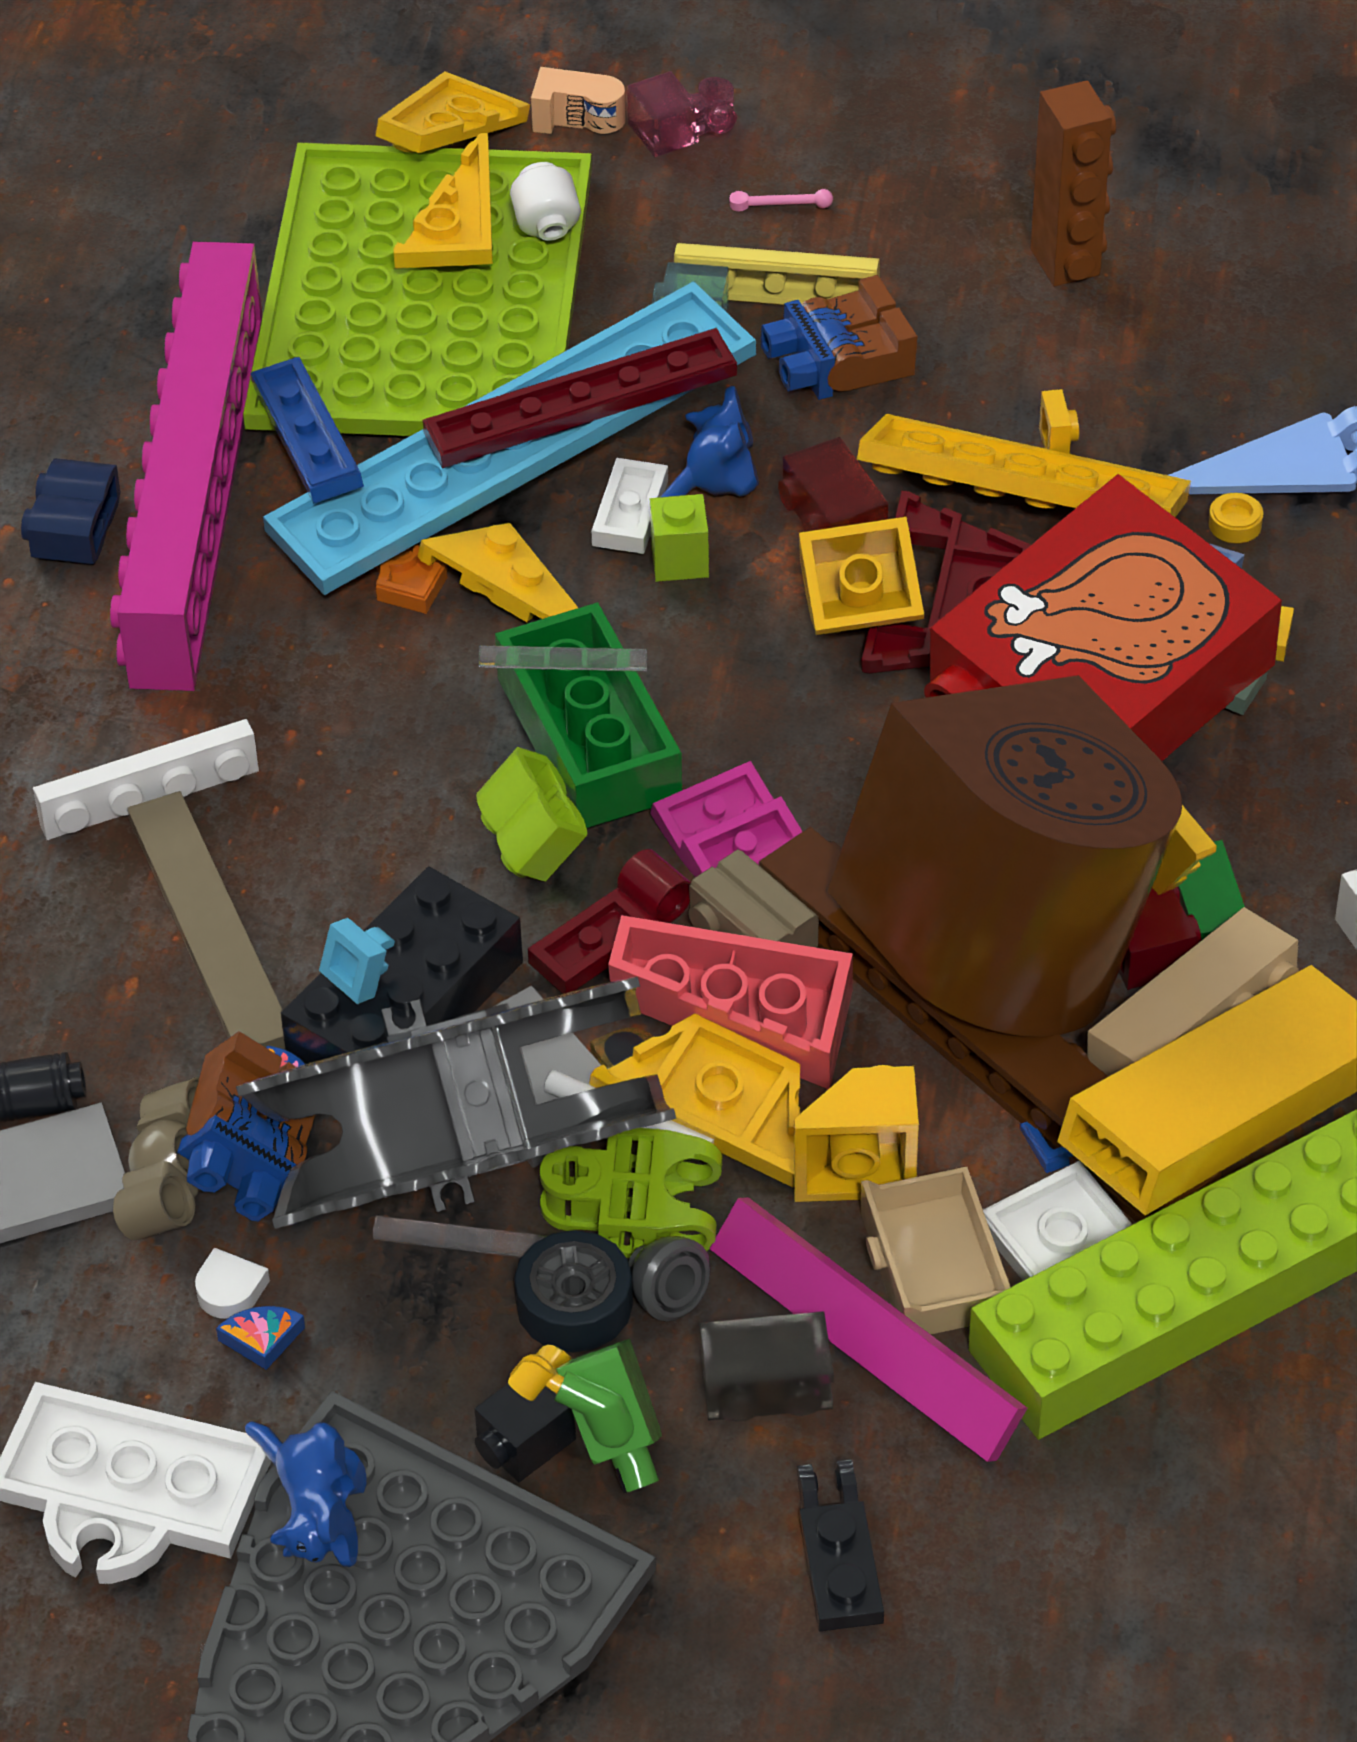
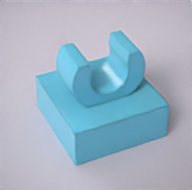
M349 918L334 922L329 927L319 971L356 1004L362 1003L375 997L380 976L388 970L389 966L384 961L387 952L385 949L393 947L395 941L379 927H373L364 932Z

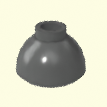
M680 1236L663 1237L648 1245L638 1247L629 1259L634 1296L647 1313L660 1321H675L686 1316L699 1304L707 1290L711 1273L709 1256L704 1247L694 1240Z

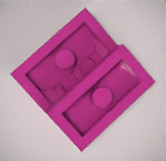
M751 761L653 803L650 812L670 846L695 877L710 867L716 868L719 861L737 849L743 851L759 865L761 859L803 832L782 796L773 799Z

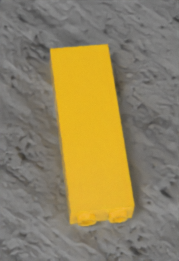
M1309 965L1071 1097L1057 1142L1141 1213L1147 1215L1214 1176L1219 1171L1233 1165L1357 1092V1000L1314 966Z

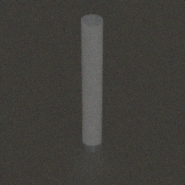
M480 645L479 668L647 672L648 649Z
M376 1216L373 1228L374 1240L522 1257L532 1244L547 1237L546 1235Z

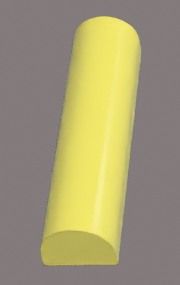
M677 243L674 253V292L694 281L713 300L784 305V303L799 299L802 304L804 301L815 297L830 299L858 291L860 279L874 275L880 277V258Z

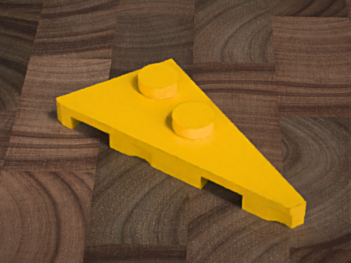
M488 133L478 134L477 138L466 146L461 153L460 167L453 176L446 174L429 198V205L413 220L414 231L405 244L398 242L395 245V269L493 264Z
M511 523L421 540L417 556L421 562L430 566L435 561L440 560L462 573L459 584L473 592L487 596L492 603L525 622L530 621L533 618V614L544 619L578 608Z

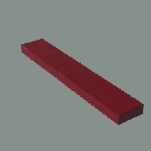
M714 328L423 419V432L441 467L445 468L737 376V362L718 329Z

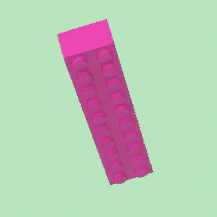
M193 242L189 263L182 262L180 265L179 288L182 297H174L172 304V324L175 331L174 333L167 332L165 337V361L168 366L167 368H160L158 371L157 393L160 405L153 404L151 406L150 433L153 439L152 441H145L142 450V468L145 473V479H137L135 483L134 503L138 513L137 517L128 518L126 539L130 552L129 556L120 557L118 578L122 591L121 595L112 596L110 608L112 628H120L117 639L118 666H126L129 689L195 691L244 427L243 412L251 377L250 373L252 372L263 317L255 246L252 243Z

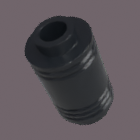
M68 1052L0 1063V1122L76 1110L77 1098L86 1097V1082L82 1063H71Z

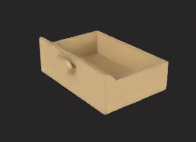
M968 1167L880 1185L869 1180L861 1181V1217L868 1234L866 1246L874 1270H880L891 1305L929 1334L969 1327L971 1308L1010 1288Z

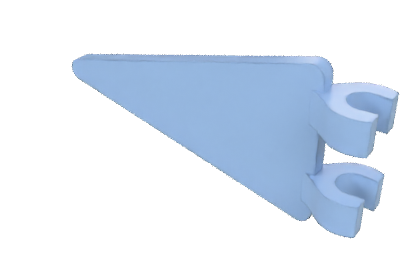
M1357 406L1344 410L1334 419L1328 413L1317 414L1167 476L1190 480L1189 494L1351 492L1356 489ZM1345 449L1350 450V451H1353V452H1351L1349 455H1347Z

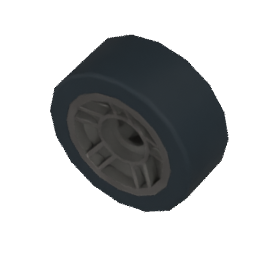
M578 1230L553 1233L532 1244L519 1260L514 1277L516 1306L519 1321L532 1339L544 1346L554 1345L563 1351L574 1353L597 1349L615 1339L627 1325L633 1306L632 1276L628 1259L615 1243L596 1233Z

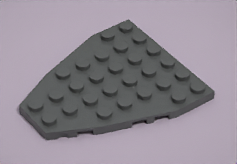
M331 1391L299 1433L309 1431L316 1423H327L337 1429L344 1440V1447L354 1451L364 1464L367 1477L364 1493L348 1496L345 1503L346 1508L352 1512L358 1536L357 1561L351 1567H343L336 1559L333 1551L328 1552L321 1562H311L305 1558H297L295 1556L284 1557L283 1549L286 1546L271 1543V1535L287 1524L292 1510L289 1496L280 1481L276 1466L273 1465L258 1486L254 1498L255 1512L247 1535L242 1534L237 1549L238 1562L230 1586L224 1587L201 1655L197 1677L199 1690L195 1714H191L187 1735L188 1742H489L589 1667L655 1573V1556Z

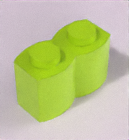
M517 747L483 785L477 792L476 798L482 813L481 820L483 824L496 835L497 843L502 853L501 860L505 867L516 876L522 878L528 876L546 882L587 836V827L581 813L567 797L565 783L549 758Z

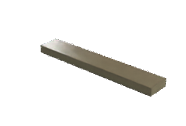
M181 791L127 807L129 822L227 1038L240 1031L264 1047L273 1046L285 1049L280 1014L283 1010Z

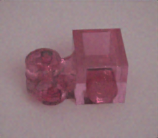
M671 71L627 86L628 124L654 157L698 143L699 135L711 131L717 134L728 132L737 121V114L734 111L733 85L728 80L720 77H710L702 80L699 83L698 93L689 94Z

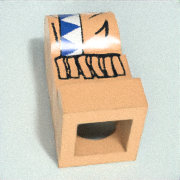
M540 67L531 96L533 132L552 134L554 125L574 128L587 127L592 132L600 134L618 131L626 122L625 87L623 83L617 78L608 75Z

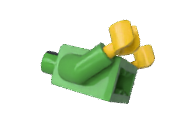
M630 1339L574 1359L554 1345H545L536 1354L523 1357L512 1370L508 1384L522 1397L534 1401L542 1390L547 1387L556 1393L554 1401L572 1409L593 1464L611 1459L623 1493L659 1481L647 1446L655 1443L662 1436L661 1429Z

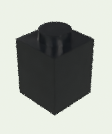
M506 1384L474 1408L477 1437L475 1438L476 1448L491 1467L499 1469L502 1466L520 1483L576 1440L575 1417L572 1409L554 1401L556 1393L547 1387L542 1390L534 1401H530L513 1390L509 1384Z

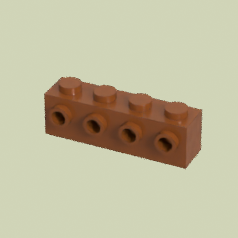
M1088 80L1041 91L1039 97L1031 251L1053 287L1099 276L1102 253H1105L1107 250L1104 219L1105 215L1110 212L1107 179L1113 172L1110 139L1116 133V121L1111 107L1102 103Z

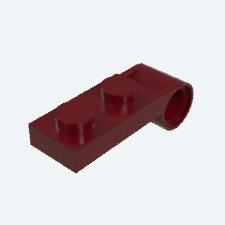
M641 850L633 855L623 866L618 877V887L527 948L528 963L561 993L573 992L609 967L608 964L621 915L671 923L682 915L690 904L689 885H691V882L654 850Z

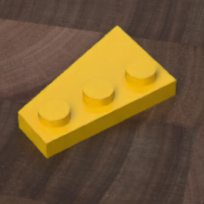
M444 71L378 118L375 136L391 142L400 151L422 153L477 137L480 133H490L525 123L528 120L531 104Z

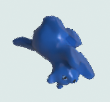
M730 386L725 389L722 405L710 406L702 411L690 412L685 415L686 420L692 423L697 431L693 436L694 441L689 448L685 469L671 483L661 497L687 495L695 487L714 496L734 494L741 497L748 495L759 485L752 455L748 450L753 446L751 428L743 415L736 387Z
M253 1421L247 1423L245 1426L246 1433L261 1447L270 1461L276 1466L277 1474L289 1496L292 1508L290 1520L283 1528L278 1529L271 1535V1543L286 1546L283 1549L284 1557L295 1556L297 1558H305L311 1562H321L328 1552L333 1551L336 1559L343 1567L353 1566L357 1561L358 1536L352 1512L346 1508L345 1503L348 1496L364 1493L367 1484L365 1467L358 1455L344 1447V1440L335 1427L324 1422L316 1423L305 1433L289 1435L284 1443L279 1440L271 1428Z

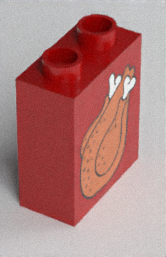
M1117 474L930 627V682L924 688L925 698L1079 675L1163 761L1229 705L1238 693L1275 665L1282 599L1121 475Z

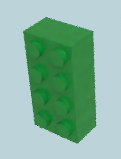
M598 602L495 633L498 680L536 753L547 756L559 771L566 786V795L581 813L587 828L652 808L653 803L682 791V753Z

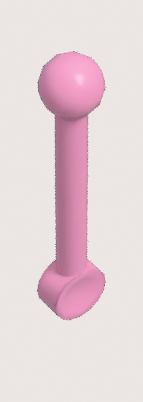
M826 189L818 190L815 194L748 196L746 192L736 191L729 197L730 208L738 212L746 210L749 206L816 204L819 208L825 209L833 202L832 193Z

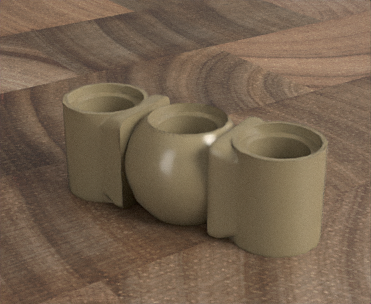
M199 1077L149 1092L140 1103L141 1119L136 1127L139 1133L129 1149L128 1162L130 1172L123 1174L122 1184L124 1188L117 1192L113 1202V1213L117 1226L124 1236L131 1240H142L184 1227L191 1223L195 1215L196 1205L194 1198L197 1196L199 1189L187 1182L189 1160L178 1154L177 1151L181 1138L187 1135V1121Z

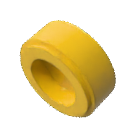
M1223 494L1217 497L1210 506L1209 529L1215 537L1228 543L1249 542L1261 532L1263 508L1255 498L1247 494Z

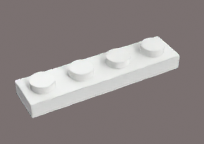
M247 719L33 787L42 831L46 839L50 840L128 815L127 807L178 791H181L184 797L188 794L258 772L259 767L254 733Z

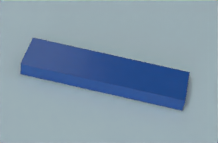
M295 357L250 373L254 389L313 504L364 487L361 472L300 357Z

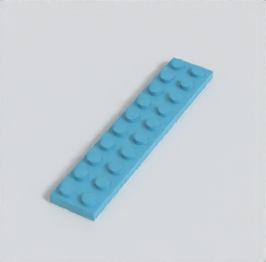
M693 281L468 405L714 328L718 329L737 365L756 355V340ZM692 390L445 468L441 467L422 429L358 464L364 487L314 504L307 492L263 516L265 532L313 584L326 595L416 545L422 539L434 535Z

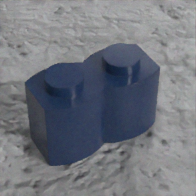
M55 458L51 462L47 473L39 474L36 483V501L32 509L27 508L24 511L21 523L22 539L29 541L31 557L94 564L97 561L104 544L107 528L112 523L120 499L121 491L117 465Z

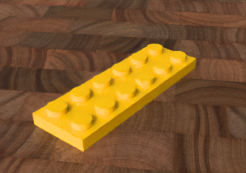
M886 414L860 439L857 460L872 463V468L882 473L899 474L906 470L923 474V480L936 485H952L954 481L973 485L974 491L979 494L991 497H1001L1005 493L1025 497V502L1029 505L1039 508H1054L1057 504L1077 508L1119 474L1176 518L1188 501L1191 481L890 414Z

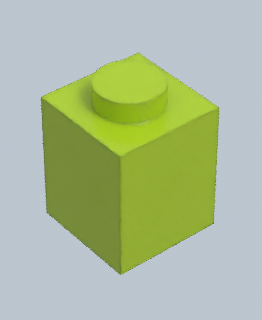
M703 494L649 498L651 550L655 581L709 578L708 526Z

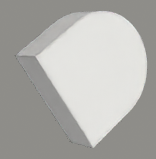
M214 1248L198 1271L195 1279L198 1302L201 1308L209 1315L228 1319L234 1314L252 1308L270 1282L268 1268Z

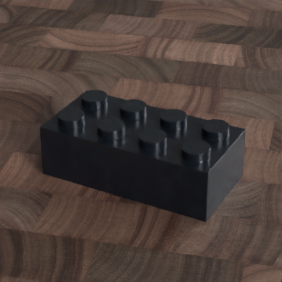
M428 866L363 930L365 932L370 928L379 927L395 941L393 947L385 949L387 952L384 961L389 966L388 970L380 976L375 997L356 1004L327 977L320 973L280 1013L285 1050L300 1058L305 1064L388 1042L387 1037L389 1035L382 1009L392 1007L394 1012L393 1019L396 1025L401 1028H409L416 1020V1013L411 1006V1001L421 999L427 1024H435L475 1012L523 963L520 917Z

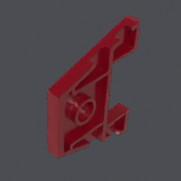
M901 491L895 518L907 517L911 544L946 550L928 627L922 628L895 623L869 627L862 656V672L878 673L929 667L930 627L1021 554L1030 544L992 527L988 532L963 522L962 514L946 507L940 512L922 504L921 496L909 491Z

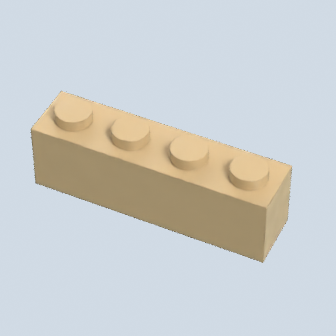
M1243 907L1088 1030L1087 1056L1089 1060L1107 1076H1111L1299 972L1297 968L1298 939Z

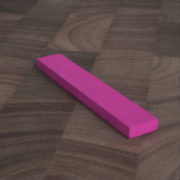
M749 1197L738 1198L710 1250L985 1461H997L1028 1408Z

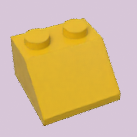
M907 517L799 533L800 563L808 610L816 635L924 619Z
M878 1065L870 1068H852L795 1118V1202L861 1200V1181L869 1180L880 1185L917 1177L919 1121L914 1066L892 1067L889 1065Z

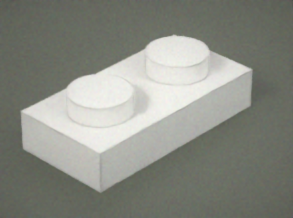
M616 458L591 531L592 546L641 554L645 553L650 537L649 498L661 497L665 492L668 483V465Z

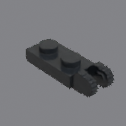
M852 1459L836 1461L835 1483L837 1490L840 1492L841 1504L819 1506L817 1494L818 1480L816 1473L813 1471L812 1464L797 1466V1481L802 1509H800V1528L819 1632L884 1624V1608L863 1501H858L857 1483Z

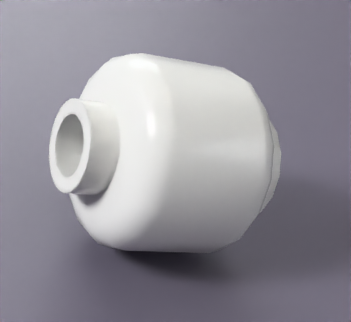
M537 162L525 167L512 183L510 196L519 228L527 235L547 241L556 240L563 237L577 223L581 214V208L572 176L564 168L549 162Z

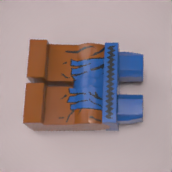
M878 275L860 279L859 290L830 299L815 297L804 301L802 304L799 299L784 303V319L761 326V348L768 359L790 354L780 358L779 361L781 381L788 392L810 386L818 400L832 397L833 389L849 391L915 375L918 336L900 308H896V302Z
M238 1031L205 1055L187 1121V1135L181 1138L177 1153L189 1160L188 1183L203 1192L213 1193L228 1183L238 1189L234 1203L236 1212L251 1221H259L274 1211L291 1168L305 1160L307 1154L306 1143L315 1115L278 1122L260 1113L242 1096H238L236 1086L296 1067L290 1062L280 1067L282 1057Z

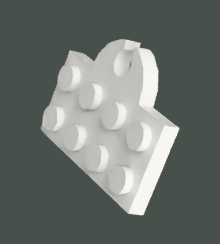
M35 1382L0 1457V1501L44 1512L43 1525L51 1556L66 1573L75 1578L82 1569L80 1551L86 1543L94 1539H107L114 1543L111 1550L98 1559L96 1568L99 1584H112L142 1574L159 1561L170 1544L231 1559L253 1507L258 1486L266 1476L271 1461L261 1447L247 1433Z

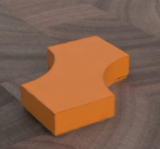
M417 543L375 567L379 573L376 582L377 601L427 614L448 578L447 565L440 560L435 561L430 566L421 562L417 557L420 547Z

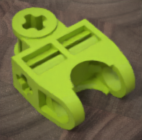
M635 1128L608 1137L607 1150L587 1149L578 1146L562 1148L547 1154L540 1165V1181L544 1187L540 1198L541 1213L551 1226L560 1230L598 1231V1235L615 1243L626 1258H630L638 1247L669 1236H680L694 1240L701 1244L707 1252L716 1240L717 1223L715 1219L705 1211L690 1208V1203L680 1201L673 1196L682 1192L693 1191L694 1186H706L716 1182L721 1176L723 1157L720 1150L714 1144L703 1138L670 1130ZM633 1140L638 1141L637 1155L631 1154ZM697 1159L708 1164L700 1165L685 1162L684 1160ZM570 1161H575V1177H570ZM632 1167H635V1173H631ZM630 1188H633L632 1197H629ZM566 1200H571L570 1216L566 1215ZM627 1212H631L630 1219L627 1218ZM625 1231L631 1232L630 1245H624ZM680 1231H697V1232H700V1234H696V1235H686V1234H682V1233H679V1232H680Z

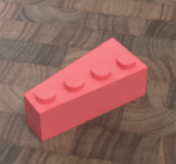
M621 915L608 964L610 982L638 976L640 987L636 988V996L642 1014L671 1026L694 1013L800 1063L801 1079L826 1089L831 1087L853 992L852 953Z

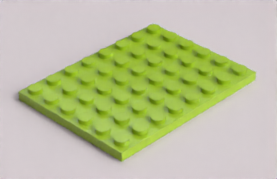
M297 143L252 372L300 357L340 433L411 436L423 429V419L464 407L567 351L592 173L591 153L489 150L493 264L395 269V245L398 242L405 244L414 231L413 220L429 205V198L446 174L453 176L460 167L461 153L464 149L435 148L422 153H410L400 151L394 146ZM537 162L553 163L555 166L562 167L571 174L581 208V214L577 223L563 237L556 240L547 241L524 233L519 228L510 196L512 183L519 176L520 172L525 167ZM250 377L243 412L245 429L276 431L254 389L252 378Z

